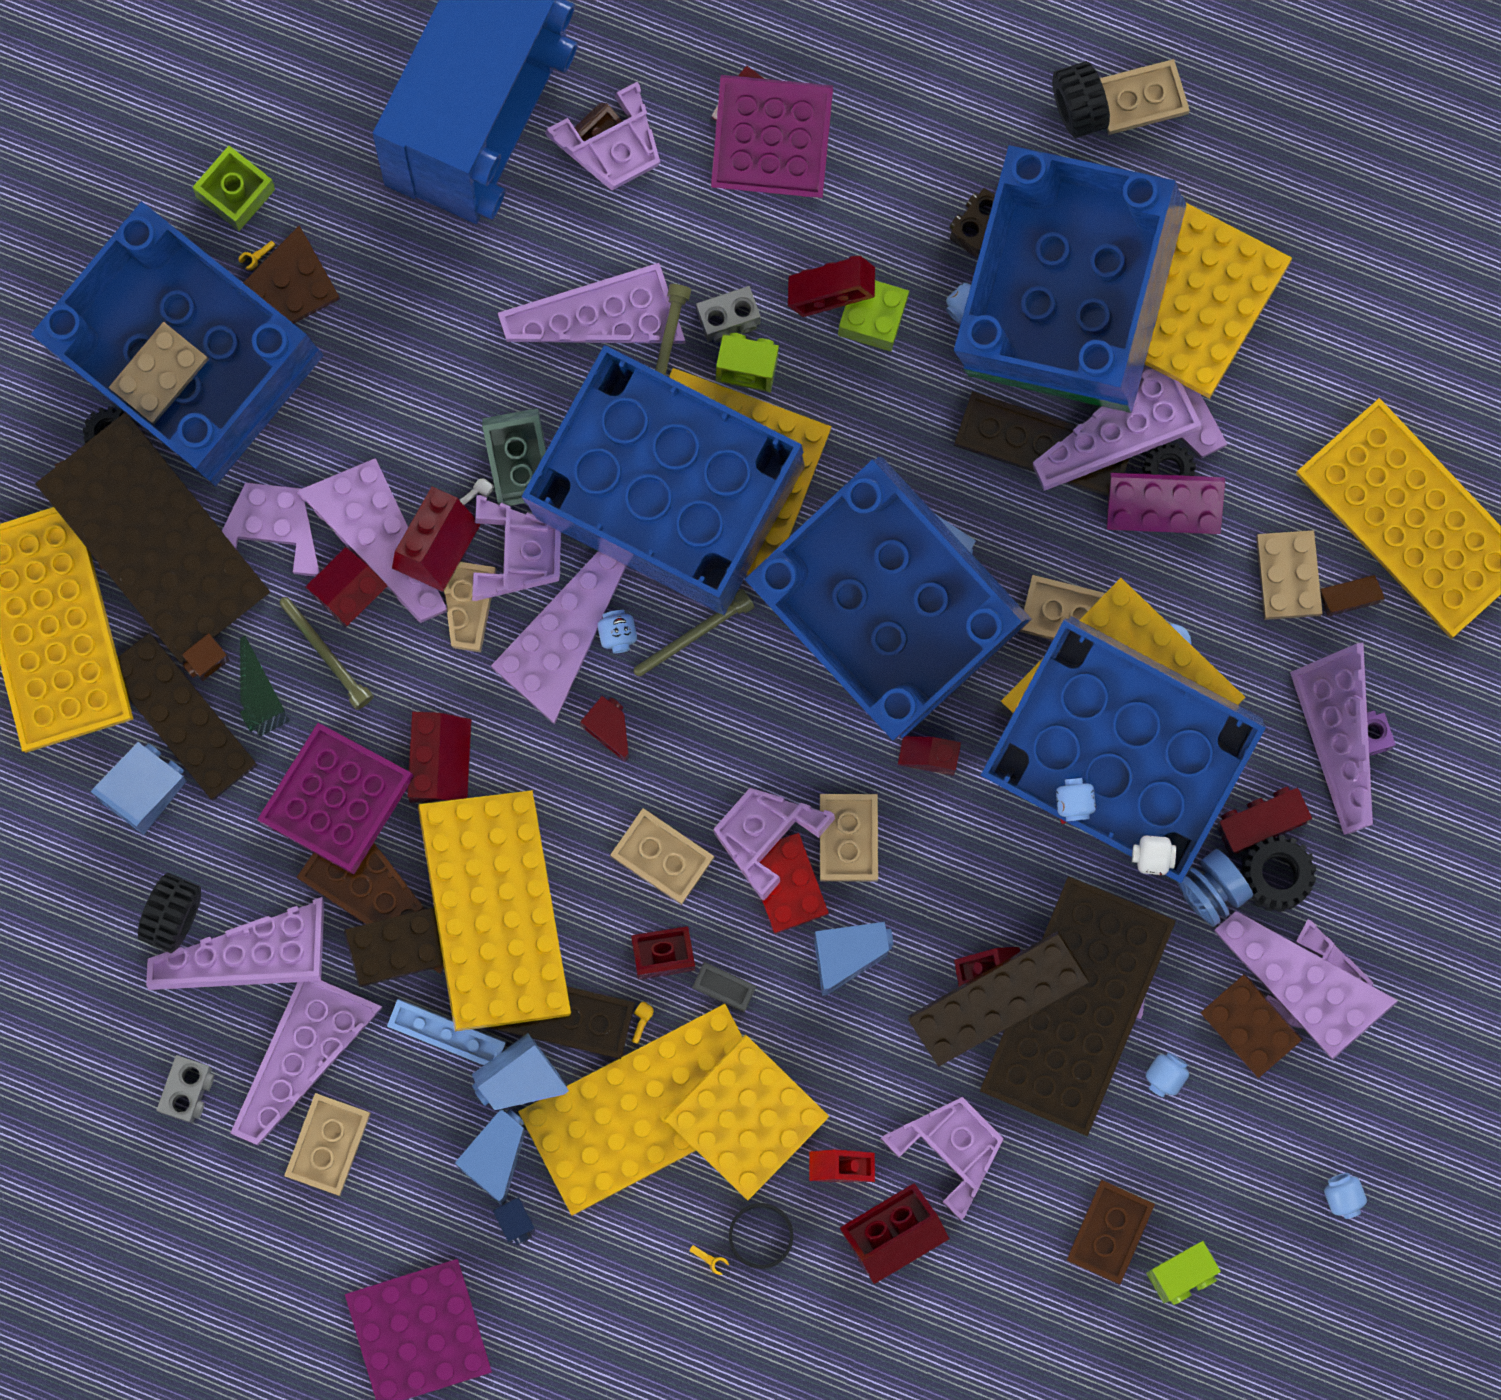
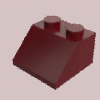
M345 547L305 588L344 627H347L388 585L366 563Z

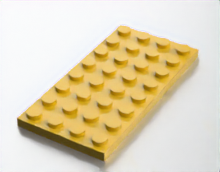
M1380 398L1295 473L1450 639L1454 638L1501 595V526Z
M54 507L0 524V666L21 749L25 753L134 720L91 553Z
M533 790L419 804L418 812L455 1032L570 1016L571 1011Z
M726 1004L567 1086L569 1091L566 1094L539 1100L518 1111L571 1216L696 1151L664 1118L743 1038Z

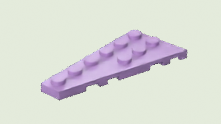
M1152 368L1150 370L1147 369L1141 376L1132 413L1107 407L1099 408L1084 424L1078 425L1063 441L1057 442L1033 462V468L1045 491L1201 430L1202 425L1182 383Z
M320 897L312 900L313 903L300 908L298 906L289 908L286 913L272 918L267 916L225 931L226 934L211 939V937L200 940L199 944L185 949L179 947L173 953L165 952L148 958L147 988L149 990L321 981L324 921L323 898Z

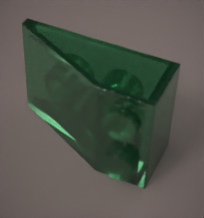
M246 636L240 638V702L244 710L240 711V714L249 731L256 730L260 737L290 720Z

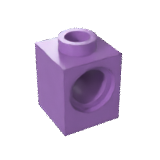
M1375 711L1367 712L1368 727L1374 726L1380 732L1379 739H1372L1368 736L1369 756L1391 750L1396 744L1385 712L1376 715Z

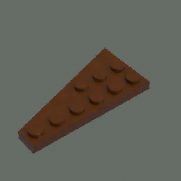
M300 225L243 282L293 324L340 300L337 291Z
M375 843L369 849L355 874L313 853L297 876L298 880L364 924L425 910ZM444 966L432 970L441 975L444 971Z

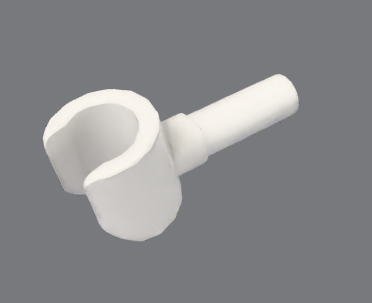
M479 479L473 486V489L461 498L460 501L465 505L476 497L478 493L487 498L495 487L488 480Z

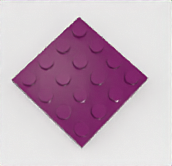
M721 75L711 187L823 198L833 85Z
M317 723L257 820L264 826L344 870L355 874L407 790L414 775L326 726Z
M458 1259L345 1294L376 1400H407L492 1373Z

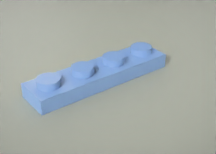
M397 999L387 1025L389 1028L482 1065H485L502 1053L507 1042L477 1029L455 1032L452 1019L402 999Z

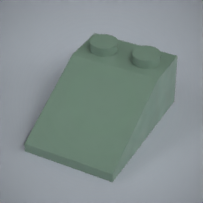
M538 408L483 418L482 420L498 505L503 503L511 506L525 503L521 496L546 452Z

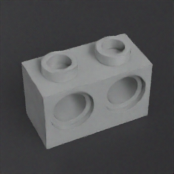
M750 286L696 303V313L707 342L712 340L716 343L721 342L723 334L729 335L739 331L742 334L751 332L761 322V316ZM739 307H746L749 309L750 314L746 317H740L735 313V310ZM712 316H719L724 322L719 326H713L708 320Z
M176 1055L156 1111L193 1124L195 1118L200 1119L205 1102L201 1101L204 1091L211 1089L215 1076L211 1074L212 1068ZM191 1069H197L200 1074L199 1080L194 1084H187L185 1082V1074ZM180 1097H188L190 1101L189 1108L184 1112H177L175 1109V1102Z

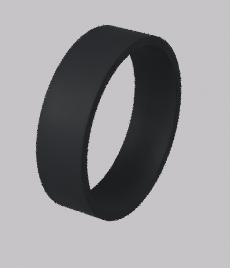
M756 1203L743 1208L737 1213L730 1225L729 1244L731 1250L740 1262L751 1268L766 1269L779 1264L785 1259L792 1247V1224L782 1210L771 1204ZM759 1207L768 1208L780 1214L786 1221L790 1232V1241L786 1252L775 1262L765 1265H757L744 1260L736 1251L732 1240V1231L737 1219L746 1211Z

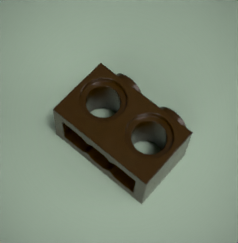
M983 188L979 195L973 193L965 205L968 208L963 216L958 214L949 226L952 230L950 240L976 258L980 254L990 216L982 214L979 208L982 206L992 208L995 195L986 188ZM971 227L976 230L977 235L968 237L962 230Z

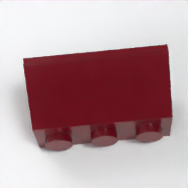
M432 486L394 552L392 569L444 592L478 532L480 524L475 523V517L457 497Z
M412 712L409 772L414 777L408 785V799L410 803H433L468 798L472 719L445 713Z
M915 1183L840 1227L842 1234L873 1284H876L949 1240L938 1215Z

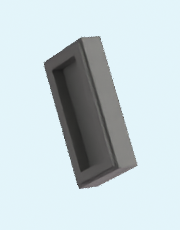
M704 962L692 989L745 1013L757 986Z

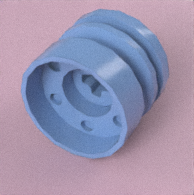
M1218 849L1213 850L1200 860L1204 875L1192 867L1188 870L1189 877L1185 876L1182 883L1177 882L1189 906L1198 916L1202 917L1213 927L1220 922L1218 914L1224 918L1230 915L1225 901L1238 908L1253 897V892L1243 875L1229 858Z

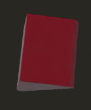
M688 926L631 935L638 980L695 971V961Z

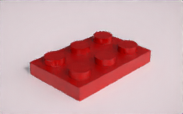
M796 833L780 839L760 861L763 866L780 877V883L765 900H762L774 934L829 915L800 834Z

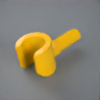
M271 240L253 254L244 252L239 256V262L243 263L247 258H252V263L245 269L253 271L258 267V260L276 245Z
M641 1002L634 1012L636 1016L641 1018L631 1041L636 1044L639 1043L643 1029L654 1013L653 1008L646 1002Z
M694 1245L689 1250L709 1264L710 1270L717 1275H723L715 1269L717 1261L721 1260L726 1265H729L725 1258H714Z

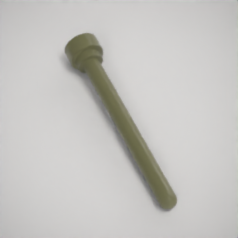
M670 284L667 293L669 297L668 302L671 305L655 371L666 375L681 308L685 306L686 301H689L692 290L687 286Z
M743 589L739 590L725 615L717 612L635 666L634 674L636 676L644 675L734 614H741L742 612L746 614L754 609L755 606Z
M282 597L279 602L280 606L348 690L351 705L355 710L366 706L374 698L371 691L354 681L288 597Z

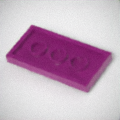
M1110 473L1107 530L1221 534L1225 478Z

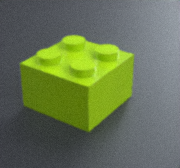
M228 146L192 187L196 198L238 231L243 228L275 191L272 179L231 146Z
M875 280L874 298L845 306L838 329V336L892 352L908 301L909 290Z
M739 333L723 334L716 364V382L771 392L778 361L779 346L774 345L773 341L764 338L754 341L746 339L745 335Z
M1201 1241L1146 1272L1163 1304L1171 1301L1175 1305L1192 1296L1189 1291L1190 1289L1196 1287L1199 1291L1216 1282L1215 1275L1221 1271L1204 1241Z

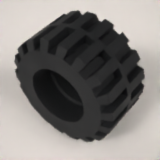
M1084 61L1055 71L1052 79L1053 93L1059 114L1067 131L1076 139L1108 128L1110 123L1109 105L1102 82L1095 68L1088 61Z
M1272 836L1264 841H1260L1249 851L1243 860V867L1240 873L1253 892V897L1251 898L1255 901L1254 905L1257 907L1264 906L1266 907L1265 910L1270 912L1272 910L1283 912L1286 909L1290 910L1296 907L1310 894L1312 886L1316 881L1314 873L1317 869L1316 865L1312 863L1314 859L1312 854H1307L1305 851L1307 847L1304 844L1298 845L1296 843L1297 840L1294 838L1288 840L1285 839V836H1278L1277 838ZM1278 858L1286 861L1291 866L1294 873V882L1289 888L1278 890L1266 883L1262 875V867L1267 860Z
M170 873L162 876L153 888L142 912L138 925V939L169 953H173L178 949L196 916L201 900V887Z

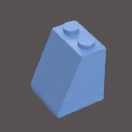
M137 742L92 789L91 793L104 806L144 835L187 780L181 775L184 770L171 760L168 764L161 760L159 756L162 753L151 744L147 743L144 747Z
M885 922L815 931L814 945L822 996L829 995L887 957L889 950L893 946V936L891 928L886 929Z
M529 1033L471 1074L475 1081L472 1085L475 1094L484 1106L490 1103L494 1110L564 1095L569 1091L562 1077Z
M500 1109L455 1162L461 1171L501 1205L506 1201L526 1133L522 1127L524 1124L523 1120L511 1109L507 1113Z

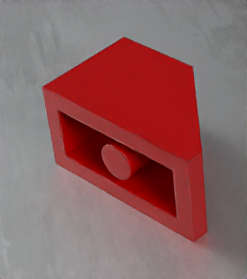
M847 1150L809 1151V1181L875 1182V1153Z

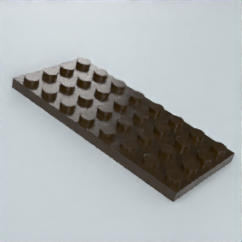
M126 412L35 483L180 664L185 661L182 654L207 634L214 638L270 593V590Z
M1068 876L1042 939L1059 931L1089 978V982L1004 1030L980 1092L1088 1137L1176 920Z

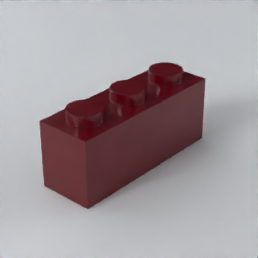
M861 255L851 256L846 260L835 263H826L824 266L811 270H802L800 273L790 275L788 279V307L802 317L875 297V267Z
M1288 786L1274 792V798L1264 802L1263 798H1259L1248 803L1247 810L1238 813L1234 809L1220 816L1222 820L1218 822L1216 827L1230 857L1254 847L1257 843L1264 841L1268 837L1273 836L1275 838L1312 820L1298 787L1290 790Z

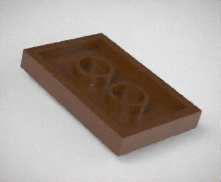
M1245 974L1200 1012L1257 1078H1260L1303 1040Z
M1100 1180L1066 1261L1121 1285L1155 1204Z

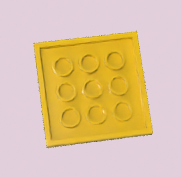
M745 1034L664 1119L744 1198L749 1200L830 1116Z

